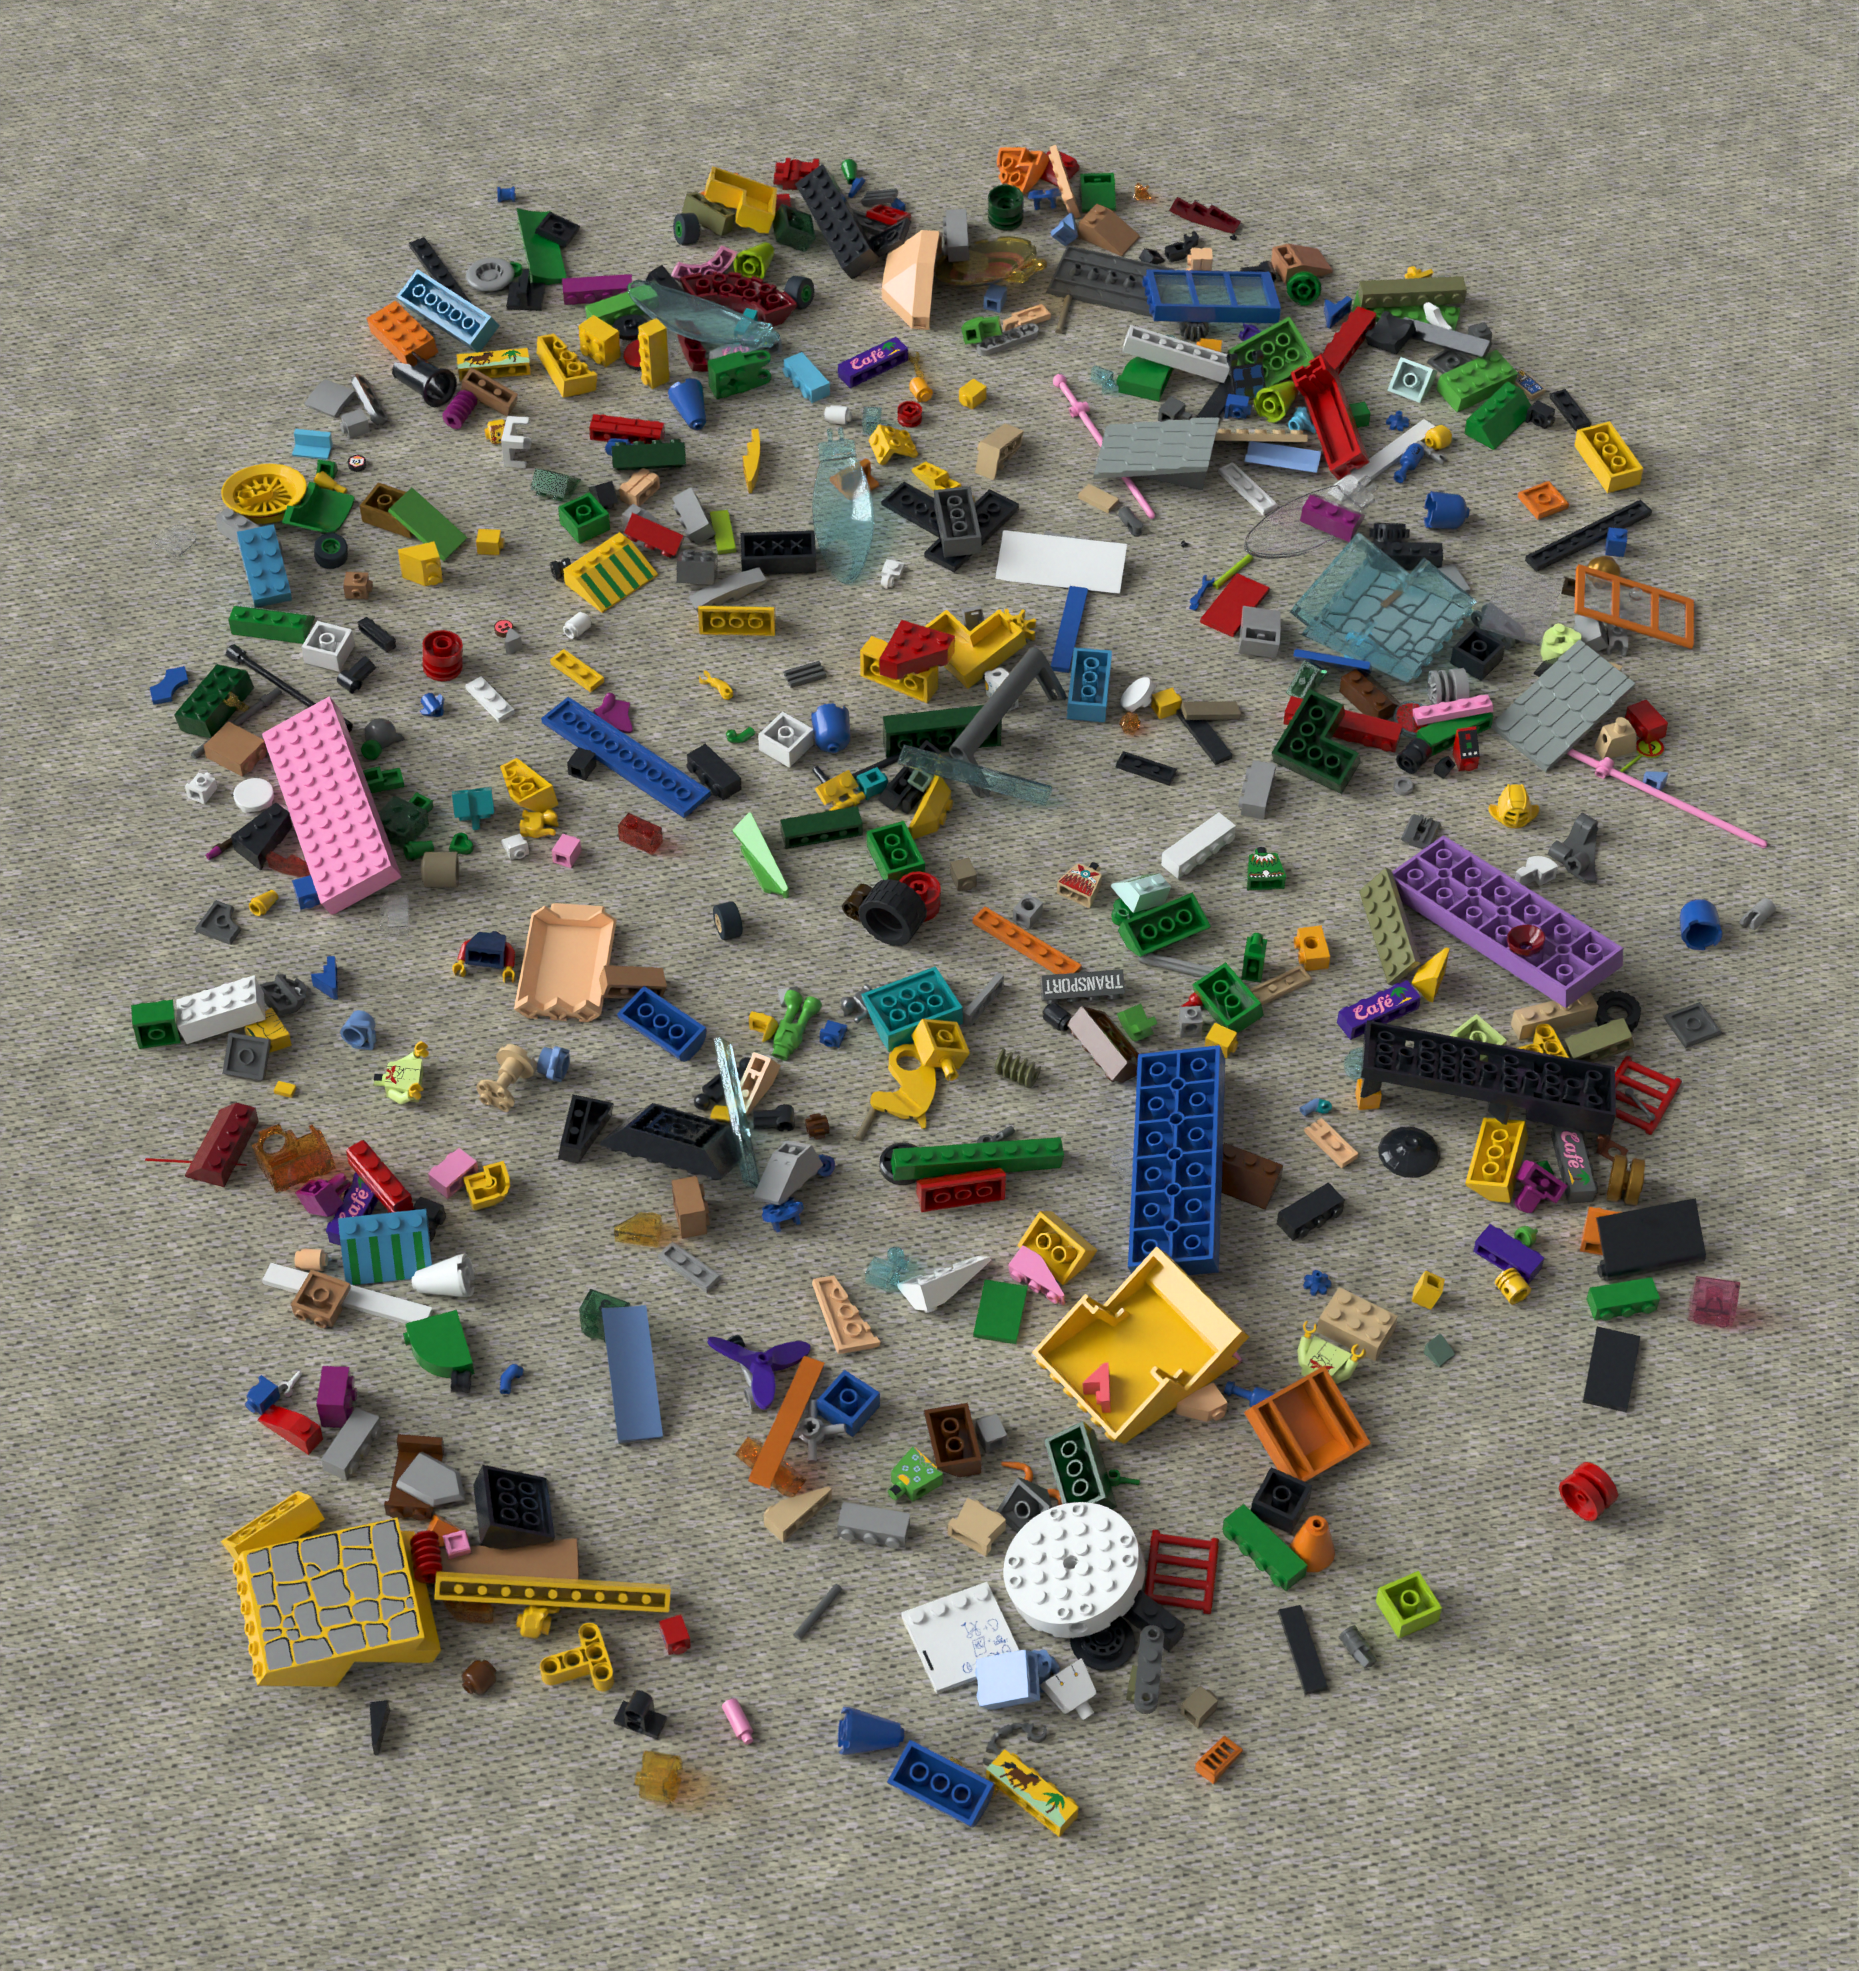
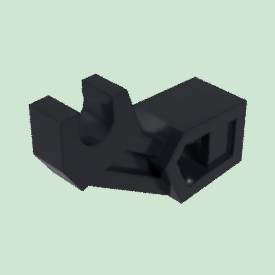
M1196 231L1192 232V237L1184 234V243L1177 242L1165 246V256L1170 263L1185 259L1191 252V249L1198 245L1199 235Z

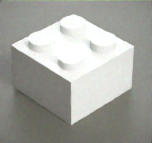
M317 621L301 647L304 663L340 672L355 646L353 631L348 628Z
M781 712L758 734L759 750L789 768L814 745L813 729L784 712Z

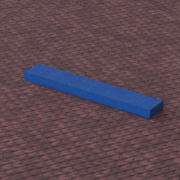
M1069 587L1051 661L1053 671L1069 673L1088 588Z

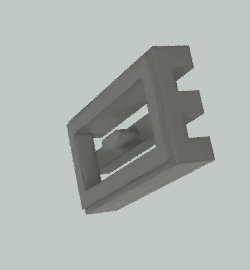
M897 188L867 191L861 202L863 206L893 203L899 193Z
M820 661L785 670L784 676L790 688L824 679L826 678V672L823 666H821Z

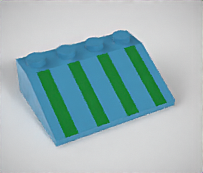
M426 1209L338 1218L345 1282L350 1283V1285L412 1279L416 1271L432 1265L428 1213Z

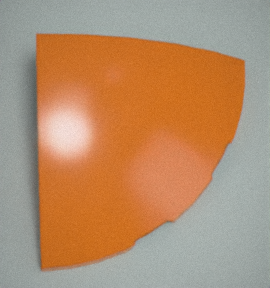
M1000 147L997 156V167L1001 172L998 175L1002 184L1016 186L1023 194H1026L1040 179L1050 158L1043 151H1029L1026 147Z

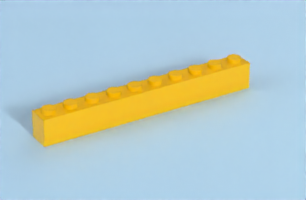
M436 1572L434 1600L669 1612L671 1588L670 1584Z

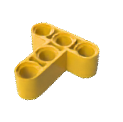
M1545 1023L1539 1024L1536 1027L1533 1044L1518 1047V1049L1569 1058L1552 1026Z
M591 1622L583 1624L579 1629L581 1647L548 1656L540 1663L542 1681L550 1686L589 1674L595 1689L598 1691H608L614 1685L613 1669L600 1630L596 1624ZM587 1636H594L592 1639H586ZM594 1656H601L598 1659H592ZM571 1663H579L576 1666H570ZM548 1670H556L553 1673H547ZM600 1676H608L605 1679H599Z

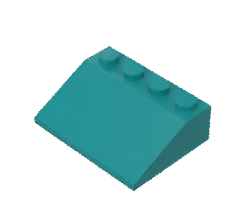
M936 966L861 994L879 1038L888 1052L893 1051L895 1047L914 1043L911 1035L922 1019L958 1022V1025L963 1024V1007Z

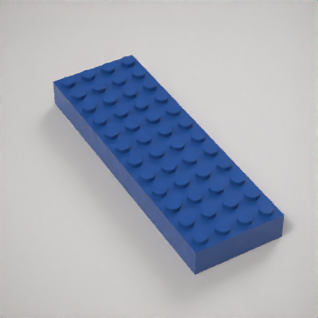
M1220 1045L1138 1054L1128 1268L1131 1274L1156 1247L1166 1252L1188 1275L1219 1273L1226 1061Z

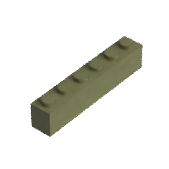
M1463 276L1359 281L1358 298L1362 308L1419 306L1428 302L1433 305L1465 303L1467 288Z

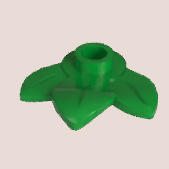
M1118 898L1113 904L1112 922L1120 926L1122 921L1144 913L1145 910L1133 913L1123 900Z

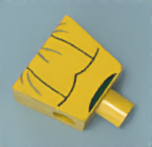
M272 1007L265 1011L266 1020L244 1026L246 1035L271 1039L269 1053L292 1046L289 1032Z

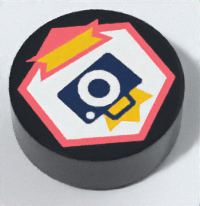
M353 455L348 459V467L353 472L363 471L367 466L366 459L362 455Z

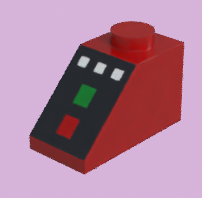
M1476 726L1460 728L1456 731L1452 755L1458 771L1478 769L1480 754Z

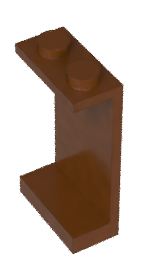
M398 1434L396 1441L398 1455L389 1501L384 1503L386 1516L398 1519L411 1517L418 1521L432 1519L433 1507L430 1504H426L396 1487V1484L421 1452L442 1462L445 1449L443 1437Z

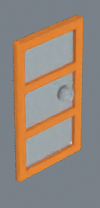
M1578 564L1575 580V614L1689 649L1693 648L1694 599Z

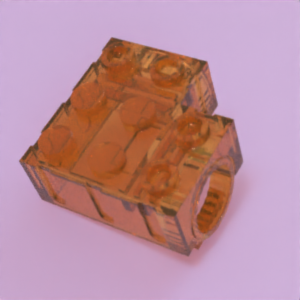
M280 1124L258 1132L260 1136L258 1143L251 1146L259 1168L276 1193L286 1191L292 1186L306 1183L314 1177L326 1175L336 1169L331 1150L322 1132L319 1129L316 1130L313 1125L309 1126L311 1133L298 1138L292 1130H282ZM280 1134L285 1137V1144L280 1151L267 1153L263 1150L264 1141L269 1136Z

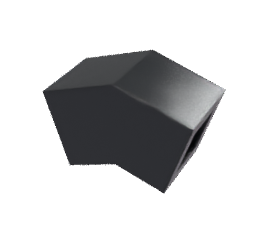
M1446 756L1435 765L1434 774L1444 779L1456 764L1449 756Z

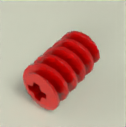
M430 1530L418 1532L410 1539L414 1578L424 1584L436 1583V1572H442L443 1569L440 1556L441 1550L439 1548L440 1542L438 1541L439 1536L436 1532Z

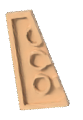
M828 1276L813 1279L812 1285L837 1354L879 1347L880 1340L871 1333L870 1326L862 1320L859 1310L848 1300L847 1293L836 1277Z

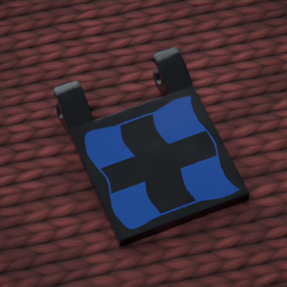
M1262 350L1252 351L1254 364L1237 366L1238 356L1236 353L1226 356L1233 395L1247 396L1250 401L1254 400L1258 391L1266 388L1263 369L1264 354Z

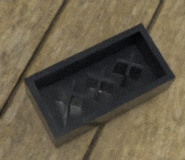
M815 530L740 533L742 572L760 568L763 575L816 573Z

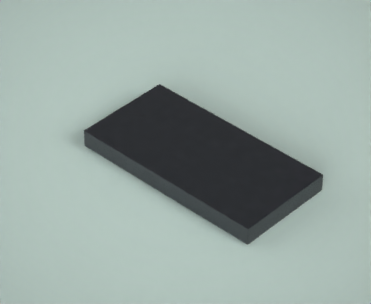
M903 482L881 501V505L938 538L940 537L933 497Z
M1597 1326L1582 1403L1627 1413L1641 1336Z

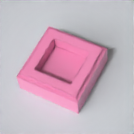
M465 1530L443 1536L449 1559L471 1553Z

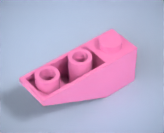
M1022 1245L1008 1264L1011 1278L1019 1283L1023 1281L1028 1284V1287L1035 1293L1041 1292L1045 1294L1052 1303L1057 1304L1058 1302L1064 1305V1293L1041 1255Z

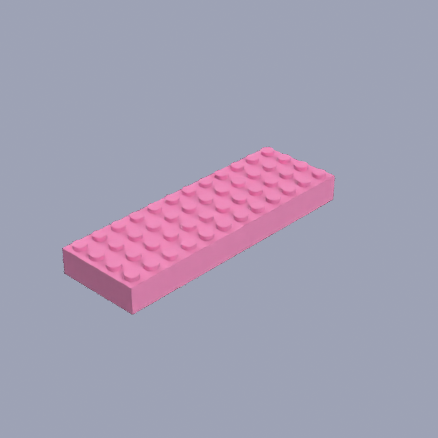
M330 696L262 733L320 903L331 915L336 914L402 878L343 715Z

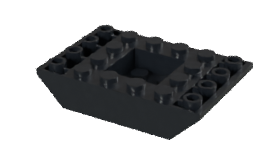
M655 1103L630 1116L600 1143V1146L607 1147L610 1151L625 1152L630 1157L646 1158L648 1162L663 1163L669 1168L684 1169L689 1174L705 1175L708 1179L715 1181L721 1180L748 1153L747 1148L732 1125Z

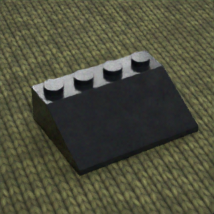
M482 1465L473 1484L480 1546L505 1550L554 1542L555 1533L547 1478Z

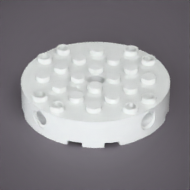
M1086 1502L1059 1505L1034 1517L1017 1533L1009 1546L1004 1562L1005 1586L1018 1613L1034 1629L1062 1638H1075L1094 1634L1109 1627L1110 1622L1118 1616H1124L1135 1603L1134 1598L1138 1591L1142 1589L1145 1577L1144 1555L1127 1521L1118 1513L1105 1506Z

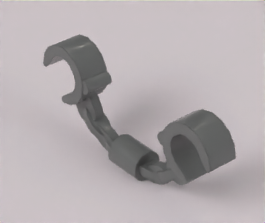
M1034 1723L1008 1724L998 1729V1732L992 1736V1740L987 1744L986 1752L994 1753L998 1757L1002 1750L996 1748L995 1741L1000 1736L1004 1738L1013 1733V1730L1018 1729L1028 1733L1027 1740L1040 1743L1046 1738V1726L1043 1728L1042 1735L1035 1736L1032 1733ZM983 1758V1763L986 1766H989L994 1761Z

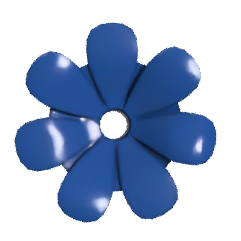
M1396 411L1395 415H1390L1387 418L1386 424L1390 425V430H1395L1397 427L1398 431H1403V427H1409V419L1402 417V411Z
M1313 1270L1312 1275L1307 1274L1304 1277L1303 1287L1304 1289L1311 1288L1310 1294L1312 1296H1316L1318 1291L1320 1294L1325 1295L1327 1294L1326 1288H1331L1332 1286L1331 1281L1328 1280V1275L1322 1274L1318 1270Z

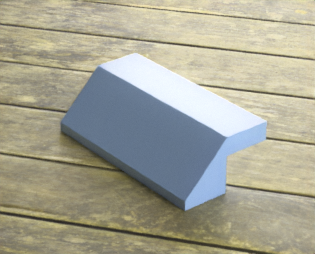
M1249 441L1245 462L1317 473L1322 452Z

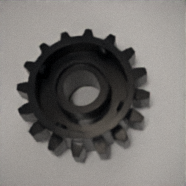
M1374 523V528H1369V537H1373V542H1405V538H1410V529H1406V524Z

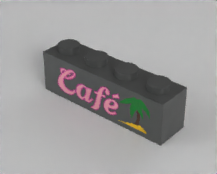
M1553 1126L1551 1138L1562 1182L1568 1185L1565 1189L1568 1204L1593 1202L1595 1194L1598 1193L1597 1181L1593 1180L1594 1170L1593 1165L1589 1164L1588 1161L1589 1149L1584 1145V1131Z

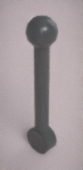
M1627 1088L1625 1095L1635 1101L1647 1115L1649 1121L1654 1120L1655 1115L1650 1113L1634 1095V1090Z

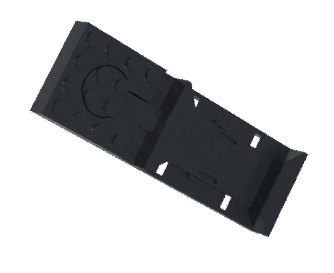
M1369 1020L1366 1022L1360 1076L1362 1078L1360 1097L1362 1098L1379 1092L1382 1082L1486 1101L1488 1102V1112L1505 1125H1507L1511 1107L1513 1106L1526 1109V1120L1535 1123L1552 1124L1557 1127H1568L1578 1131L1594 1132L1599 1135L1611 1134L1616 1116L1614 1066ZM1406 1041L1414 1042L1413 1048L1406 1047ZM1480 1054L1488 1056V1062L1480 1061Z

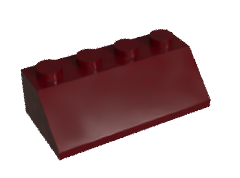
M236 1102L220 1109L192 1160L185 1177L225 1187L259 1122L256 1107Z

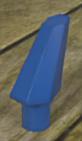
M856 178L853 181L848 194L849 198H853L865 183L864 178Z

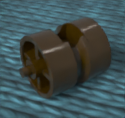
M858 884L842 904L843 912L849 918L861 922L858 914L859 907L873 888L867 884Z

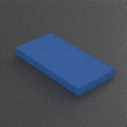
M1300 649L1294 650L1293 656L1296 661L1347 670L1358 669L1369 674L1372 672V665L1368 661Z

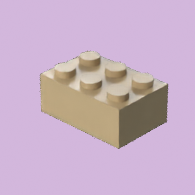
M1339 1287L1319 1317L1317 1332L1350 1349L1355 1344H1358L1359 1348L1356 1352L1361 1354L1362 1350L1365 1349L1366 1357L1376 1361L1395 1331L1398 1316Z

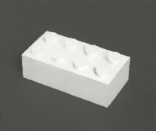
M255 975L176 1000L177 1027L186 1044L266 1020L264 992Z

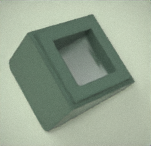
M1438 1334L1425 1345L1424 1354L1439 1368L1455 1355L1441 1334Z

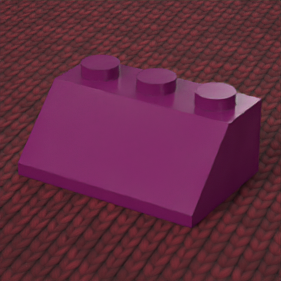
M1310 494L1302 507L1300 522L1351 542L1365 515L1317 494Z

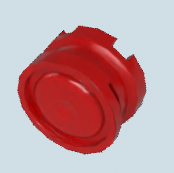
M905 401L899 404L897 421L901 426L913 428L921 424L922 407L919 403Z

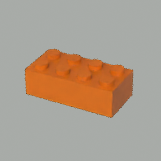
M396 300L366 318L371 333L401 363L410 364L413 367L417 365V359L412 352L425 360L438 353L434 337Z

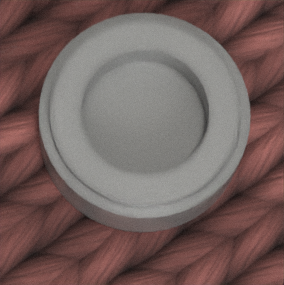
M1400 777L1395 780L1393 789L1397 794L1405 796L1412 793L1414 784L1409 778Z

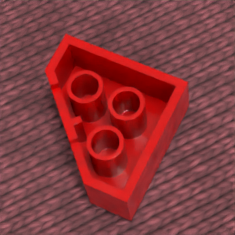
M901 620L879 658V675L899 680L913 672L919 674L929 671V668L939 665L942 667L948 665L955 652V636Z

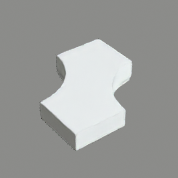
M1429 302L1423 305L1426 319L1432 325L1452 330V327L1444 320L1438 307Z

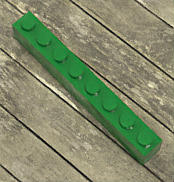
M1061 1137L893 1149L891 1167L894 1181L935 1178L948 1174H962L968 1171H982L988 1168H1001L1005 1173L1061 1168L1064 1151Z

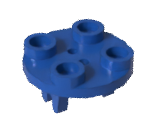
M1059 188L1046 190V193H1043V190H1033L1029 192L1028 199L1034 200L1035 210L1040 209L1042 198H1048V201L1051 202V209L1057 208L1056 197L1062 196Z
M789 1197L781 1205L770 1204L762 1208V1218L765 1222H771L774 1231L776 1230L778 1233L781 1232L779 1224L781 1221L792 1218L796 1225L801 1224L799 1214L804 1210L802 1202L795 1201L794 1197Z

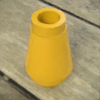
M270 890L252 898L249 903L250 911L256 916L265 915L276 900H278V894L274 890Z

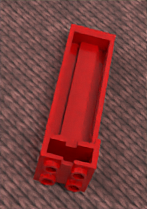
M1320 354L1309 361V366L1304 367L1302 365L1291 372L1295 387L1305 398L1330 472L1337 480H1341L1346 475L1351 474L1350 470L1353 468L1358 470L1370 463L1339 375Z

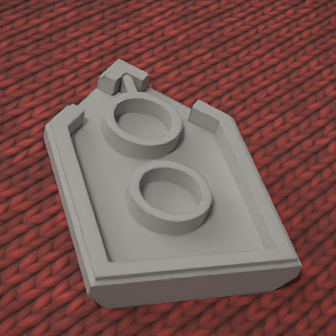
M424 1452L417 1455L396 1484V1487L426 1504H430L433 1508L454 1501L456 1503L465 1501L460 1472Z

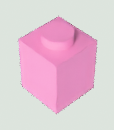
M562 834L552 849L553 862L572 868L582 852L581 840L574 836Z

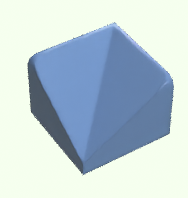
M1646 771L1643 783L1661 791L1666 785L1668 773Z

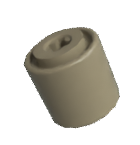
M425 852L421 860V879L424 882L425 888H458L460 872L458 852Z

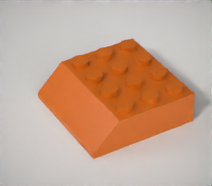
M1325 1365L1244 1412L1277 1470L1304 1482L1371 1444Z

